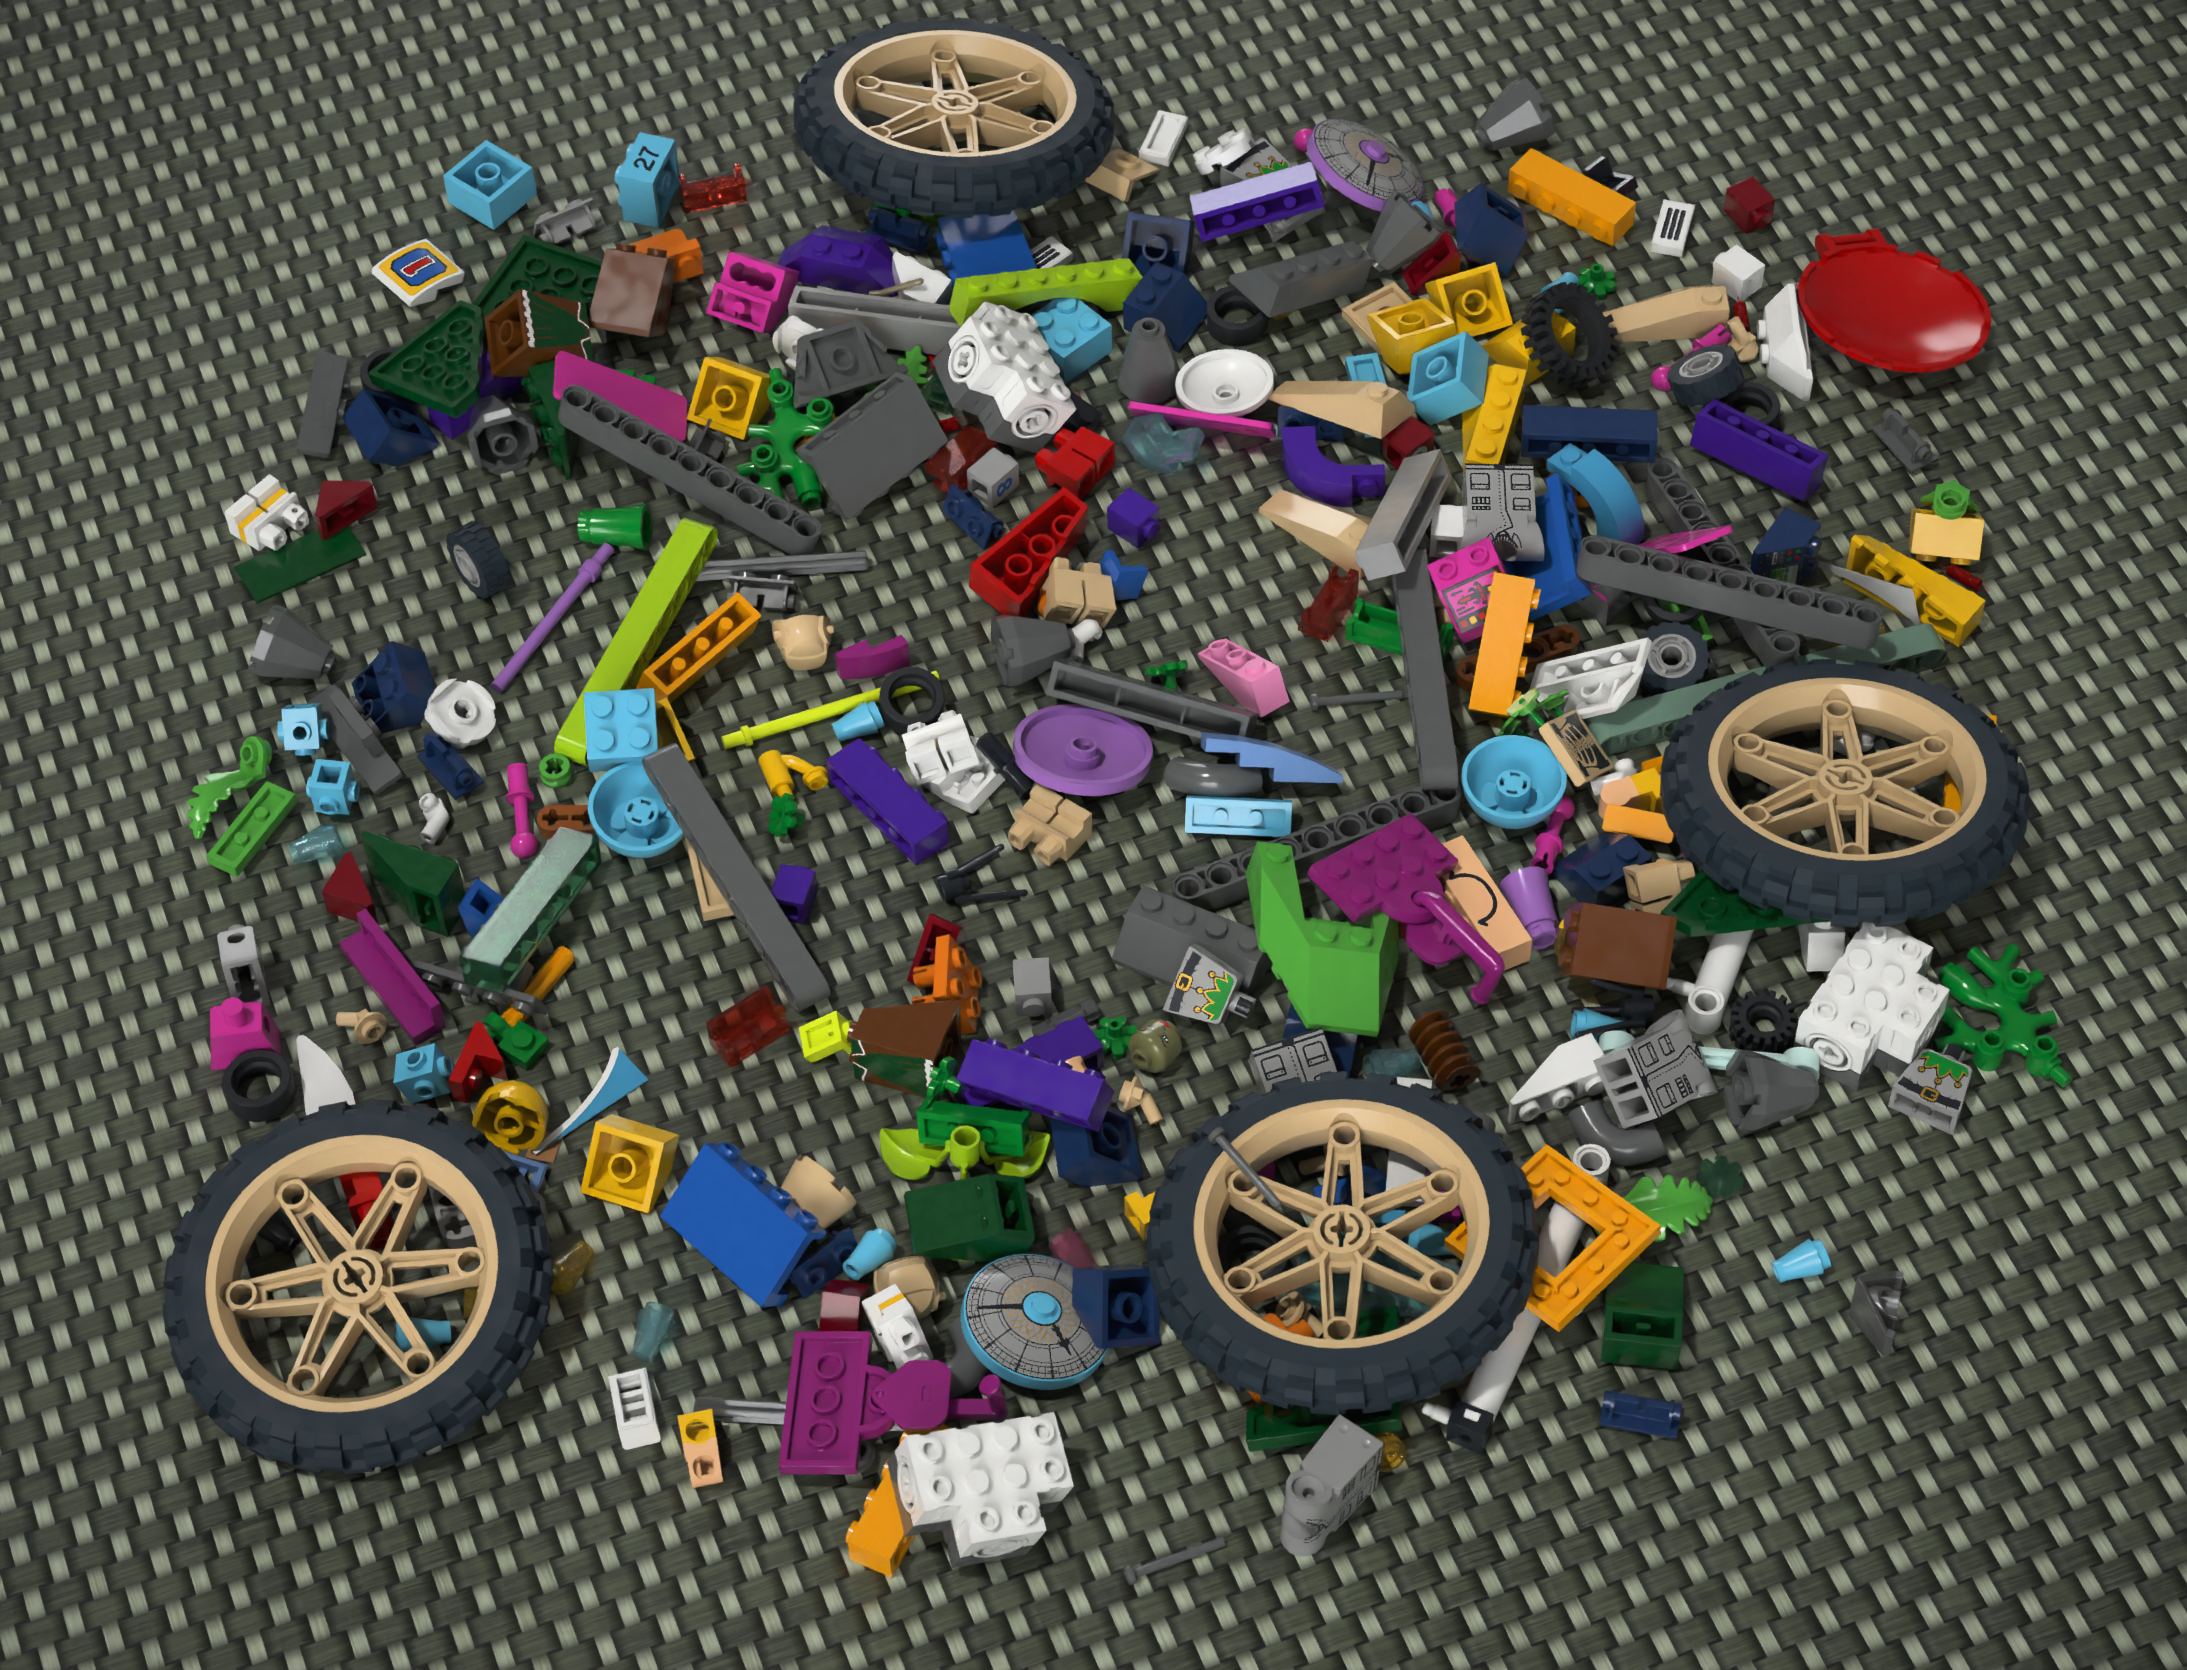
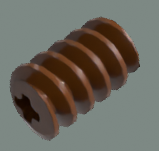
M1433 1010L1425 1013L1414 1022L1409 1031V1039L1415 1045V1049L1421 1056L1423 1064L1428 1067V1073L1434 1079L1436 1087L1444 1092L1460 1090L1472 1084L1480 1076L1481 1071L1477 1065H1473L1474 1058L1471 1054H1467L1468 1047L1465 1043L1461 1042L1462 1037L1459 1032L1454 1031L1455 1024L1452 1020H1447L1449 1016L1447 1011Z

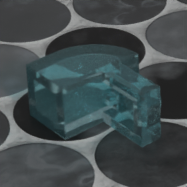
M1154 413L1134 417L1122 438V442L1136 460L1147 468L1160 473L1173 474L1180 462L1193 460L1198 454V449L1205 435L1199 427L1172 431L1162 415Z

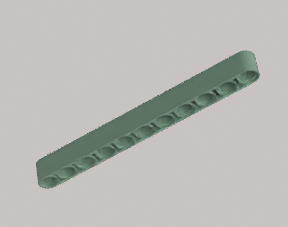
M1923 623L1881 634L1878 636L1876 645L1870 649H1858L1840 645L1799 656L1798 666L1807 665L1811 659H1836V664L1854 665L1855 660L1879 663L1880 669L1895 672L1897 668L1917 673L1943 663L1948 656V652L1933 625ZM1758 667L1628 702L1616 712L1587 718L1585 724L1607 756L1669 740L1681 720L1687 714L1691 716L1693 708L1713 691L1716 692L1719 688L1724 689L1727 683L1751 672H1755L1759 676L1763 675L1766 667Z

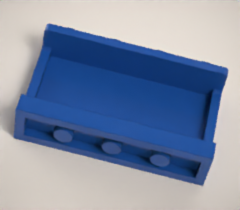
M1015 210L1011 211V214L990 217L988 214L973 215V218H951V216L937 218L939 231L934 232L937 250L941 251L943 266L945 270H948L952 289L954 288L956 278L1037 269ZM1038 301L1032 303L1031 305L1044 303V301Z
M1558 473L1546 478L1548 492L1535 498L1536 522L1539 525L1544 542V560H1502L1508 575L1535 579L1534 588L1541 589L1537 610L1530 608L1528 622L1592 594L1590 581L1582 579L1576 572L1582 535L1574 490Z
M728 1142L705 1143L660 1217L761 1307L782 1306L789 1295L782 1288L809 1243L813 1239H823L827 1232L817 1224L819 1220L814 1214L805 1209H800L792 1202L793 1197L789 1192L771 1184L766 1179L767 1174L761 1168L747 1163L741 1157L742 1153L736 1146Z

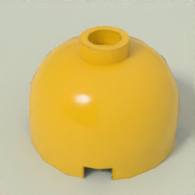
M516 1080L502 1081L488 1088L476 1105L472 1125L484 1133L486 1138L496 1147L519 1155L518 1149L526 1150L530 1148V1151H532L542 1142L547 1128L549 1112L544 1098L534 1087Z

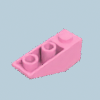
M1226 638L1212 642L1207 649L1198 653L1199 659L1245 709L1259 713L1260 717L1290 702L1280 668L1270 661Z

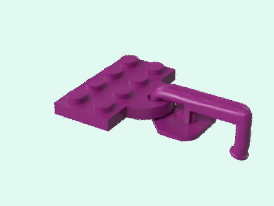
M1412 813L1310 866L1307 875L1354 923L1379 910L1392 919L1406 923V943L1424 962L1440 966L1467 953L1485 971L1480 983L1471 988V998L1480 1005H1484L1489 1001L1504 972V961L1500 954L1443 898L1444 892L1438 878L1453 871L1459 860Z
M795 1331L778 1464L780 1473L858 1474L862 1440L877 1438L891 1430L895 1424L905 1431H932L940 1428L946 1421L1003 1420L1008 1415V1406L1004 1390L1001 1386V1380L996 1375H988L982 1379L979 1389L988 1399H950L952 1376L948 1366L941 1361L912 1360L891 1374L882 1367L870 1365L873 1344L871 1331Z

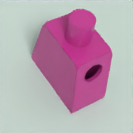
M232 997L226 999L221 1006H214L210 1009L212 1070L226 1069L235 1058L249 1051L267 1050L281 1056L280 1030L262 1002L242 1003L240 999Z

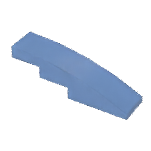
M1201 732V747L1205 752L1235 753V762L1239 767H1268V775L1274 782L1343 783V775L1338 770L1301 752L1275 743L1239 735Z

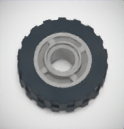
M1725 344L1705 346L1692 351L1678 359L1679 361L1674 363L1667 373V379L1676 401L1683 406L1688 405L1689 407L1702 406L1710 403L1713 399L1724 398L1742 383V378L1744 377V371L1733 347Z
M470 521L447 534V550L451 561L463 582L477 597L485 599L510 584L509 568L504 555L484 526L478 524L477 521Z
M1675 621L1673 623L1661 622L1655 627L1653 625L1648 628V631L1645 634L1642 633L1639 639L1649 638L1652 641L1639 687L1643 688L1649 696H1654L1705 682L1710 661V651L1708 652L1706 640H1703L1702 635L1698 631L1693 630L1691 626L1687 624L1682 625ZM1666 658H1675L1679 661V663L1676 665H1667L1663 662V660Z

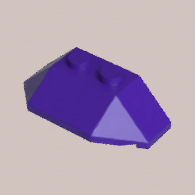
M821 225L784 249L777 263L778 265L799 271L800 274L797 282L852 293L869 294V291L895 286L892 274L893 254L882 236ZM897 292V293H894V294H890L889 296H890V297L897 296V295H898V292Z

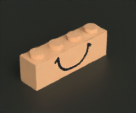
M1462 835L1443 843L1459 860L1453 871L1438 878L1442 884L1443 898L1500 954L1505 964L1504 971L1529 961L1532 938L1464 836Z

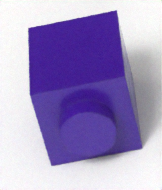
M1128 488L1107 507L1108 529L1136 548H1139L1147 540L1153 539L1159 532V507Z
M781 864L771 893L789 922L806 925L818 892L816 872L800 865L790 866Z

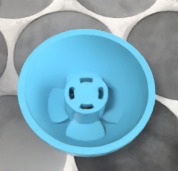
M1505 735L1488 739L1476 746L1463 763L1461 779L1464 795L1469 805L1483 820L1505 829H1523L1542 822L1554 812L1563 798L1567 774L1550 747L1526 736Z
M642 761L628 762L610 769L599 778L592 788L588 800L590 822L596 835L611 850L627 857L649 858L665 853L683 838L684 833L647 776Z

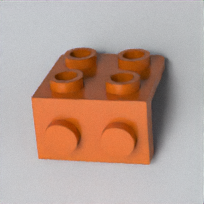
M672 229L630 244L636 246L635 252L647 253L648 248L667 251L666 257L676 258L673 283L704 273L701 247L697 239L687 240L681 229Z

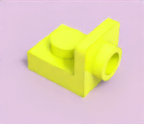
M834 1011L799 1027L804 1058L810 1063H814L842 1049L850 1055L851 1043L847 1042V1035L853 1021H848L839 1012Z

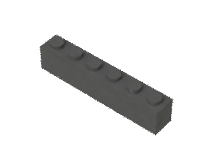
M1068 659L1053 662L1046 695L1200 739L1201 732L1253 738L1259 713Z

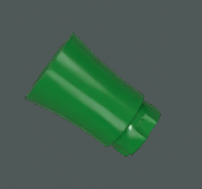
M646 503L629 507L581 510L578 515L577 528L579 540L588 543L592 542L594 545L607 543L609 545L648 550L652 539V514L650 506Z

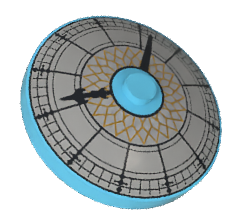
M1017 1254L989 1263L974 1276L962 1302L960 1320L968 1346L985 1367L1011 1383L1038 1390H1054L1075 1385L1088 1378L1097 1370L1108 1348L1101 1349L1095 1346L1072 1306L1074 1267L1047 1256Z

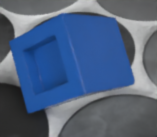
M1105 550L1100 565L1103 575L1111 576L1115 601L1138 598L1148 574L1147 567L1145 565L1122 566L1113 550Z

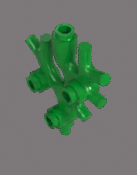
M774 368L769 371L771 384L767 389V395L775 412V419L770 425L750 424L749 426L750 438L769 440L772 446L767 444L757 446L751 454L752 462L737 466L738 474L743 477L758 475L760 481L757 485L782 499L784 498L779 478L783 475H790L798 501L804 507H814L822 502L823 489L821 482L813 467L802 461L799 455L795 453L794 444L802 436L816 435L834 421L836 415L832 403L825 398L813 399L808 404L807 414L799 413L793 405L794 390L791 383L783 378L780 368Z
M2008 944L2001 958L1997 961L1991 960L1978 947H1973L1968 952L1967 958L1994 982L1992 987L1982 986L1960 964L1955 965L1953 962H1950L1944 966L1938 974V979L1941 981L1940 985L1950 989L1949 994L1962 1004L1974 1009L1994 1012L2000 1018L2001 1025L1997 1030L1977 1031L1969 1026L1949 1006H1946L1943 1021L1953 1030V1034L1933 1039L1932 1047L1934 1051L1941 1053L1947 1044H1955L1962 1049L1971 1051L1973 1053L1972 1060L1974 1065L1980 1070L1988 1072L1997 1070L2001 1066L2005 1052L2016 1051L2026 1057L2025 1067L2031 1074L2043 1076L2046 1079L2052 1078L2062 1088L2069 1085L2073 1077L2062 1068L2063 1061L2057 1057L2059 1047L2056 1041L2048 1035L2036 1036L2037 1029L2057 1024L2055 1012L2051 1010L2039 1014H2031L2022 1009L2028 1003L2031 989L2044 981V976L2038 969H2034L2030 973L2020 968L2012 970L2020 954L2018 946Z

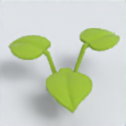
M971 1126L955 1128L951 1133L950 1140H946L945 1148L943 1146L919 1143L918 1129L894 1130L881 1128L880 1151L885 1164L894 1174L910 1180L925 1178L929 1174L931 1166L935 1168L940 1167L949 1153L951 1162L961 1169L960 1180L967 1179L968 1169L972 1168L979 1161L980 1156L986 1165L994 1164L998 1175L1018 1176L1026 1179L1033 1176L1041 1168L1050 1143V1134L1029 1131L1030 1135H1033L1034 1142L1024 1157L986 1152L985 1143L980 1141V1133ZM951 1259V1260H953V1261L958 1260V1261H960V1262L969 1261V1260Z

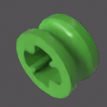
M550 754L540 761L539 771L541 781L545 786L557 789L566 786L571 781L570 762L564 755ZM555 768L556 771H558L559 768L561 769V772L558 774H555V771H553L552 774H550L549 772L550 770Z

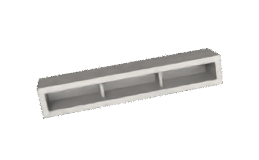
M796 285L788 304V317L796 316L816 329H827L859 319L870 330L873 337L879 339L888 349L911 351L915 345H920L922 353L938 355L960 329V326L949 311L950 305Z
M1441 449L1403 459L1355 552L1357 565L1360 569L1364 570L1367 580L1406 571L1452 479Z

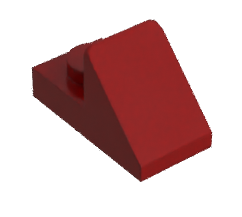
M475 1022L448 1080L453 1100L466 1104L472 1091L479 1089L482 1075L507 1080L503 1059L483 1023Z

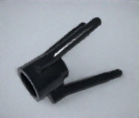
M1003 844L985 851L957 868L936 876L945 902L954 899L957 906L968 902L1026 896L1028 891L1021 889L966 894V891L971 889L967 874L991 862L995 854L1004 850Z
M1592 978L1591 983L1593 985L1628 994V996L1621 998L1619 1006L1574 1007L1571 1009L1572 1014L1575 1010L1583 1011L1584 1008L1603 1015L1620 1014L1621 1019H1627V1021L1594 1027L1575 1033L1576 1038L1590 1033L1596 1036L1613 1030L1645 1028V1023H1652L1654 999L1651 994H1645V988L1630 987L1607 980Z

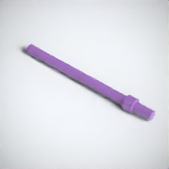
M603 543L591 559H586L578 569L579 575L491 683L490 686L495 692L499 694L503 692L589 583L595 582L602 573L601 567L614 552L611 545Z

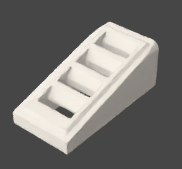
M646 1368L609 1376L616 1422L623 1449L629 1450L658 1443L661 1438ZM638 1386L642 1387L641 1389L620 1393L622 1390Z

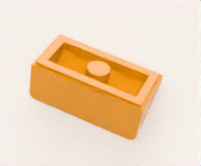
M1607 804L1602 825L1604 831L1629 834L1630 836L1669 844L1674 841L1675 833L1668 827L1664 814L1614 804Z

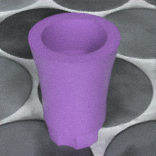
M1534 866L1518 869L1508 874L1501 881L1500 889L1532 938L1531 949L1540 950L1556 944L1560 940L1561 934L1558 929L1559 921L1551 898L1547 870Z

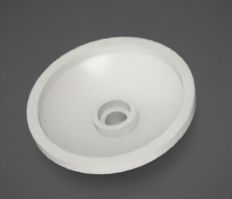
M1222 349L1201 354L1187 362L1176 377L1175 388L1178 400L1188 410L1241 417L1256 410L1267 401L1274 388V378L1271 367L1261 357L1243 350Z

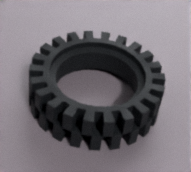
M1561 282L1529 301L1530 303L1524 309L1526 314L1521 319V322L1526 324L1525 327L1521 328V334L1530 337L1523 343L1525 349L1532 347L1534 353L1529 355L1531 361L1533 362L1536 359L1541 361L1537 369L1541 373L1548 369L1549 372L1546 378L1551 381L1558 378V385L1565 386L1568 384L1569 388H1574L1578 385L1580 387L1611 369L1614 365L1612 361L1618 355L1613 350L1619 347V341L1611 338L1616 336L1618 332L1617 328H1609L1608 324L1613 322L1614 319L1611 314L1606 317L1603 315L1602 312L1607 307L1604 302L1598 306L1595 304L1598 296L1594 292L1587 296L1588 288L1582 285L1577 288V283L1571 282L1566 284V282ZM1555 309L1569 312L1583 328L1589 348L1585 361L1575 360L1570 357L1557 342L1551 323V317Z

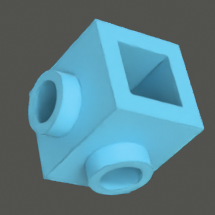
M322 703L286 705L281 709L282 721H278L277 725L279 741H284L285 750H295V755L316 754V749H320L325 744V739H329L330 735L329 721L327 718L323 719ZM301 727L305 728L307 734L301 730Z
M316 759L312 775L308 778L306 794L307 797L312 799L314 811L327 815H349L353 801L357 802L360 793L359 781H355L351 763Z
M435 1043L396 1054L393 1084L411 1103L447 1094L451 1091L448 1080L454 1069V1064L451 1058L445 1055Z

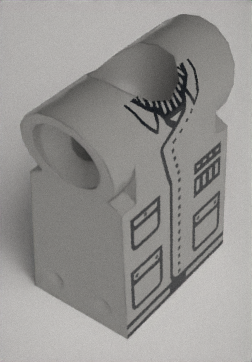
M1465 463L1461 491L1464 528L1461 549L1490 537L1502 560L1543 561L1545 551L1542 533L1536 522L1533 464Z
M1681 1009L1661 1017L1647 1029L1645 1035L1593 1060L1623 1129L1658 1118L1689 1100L1718 1093V1089Z
M1322 1027L1252 1049L1248 1061L1260 1095L1272 1091V1084L1299 1076L1303 1083L1320 1080V1073L1337 1072Z
M1340 1414L1301 1462L1300 1469L1292 1473L1286 1480L1280 1539L1283 1547L1289 1553L1296 1556H1309L1321 1549L1327 1539V1535L1331 1531H1336L1379 1484L1384 1443Z

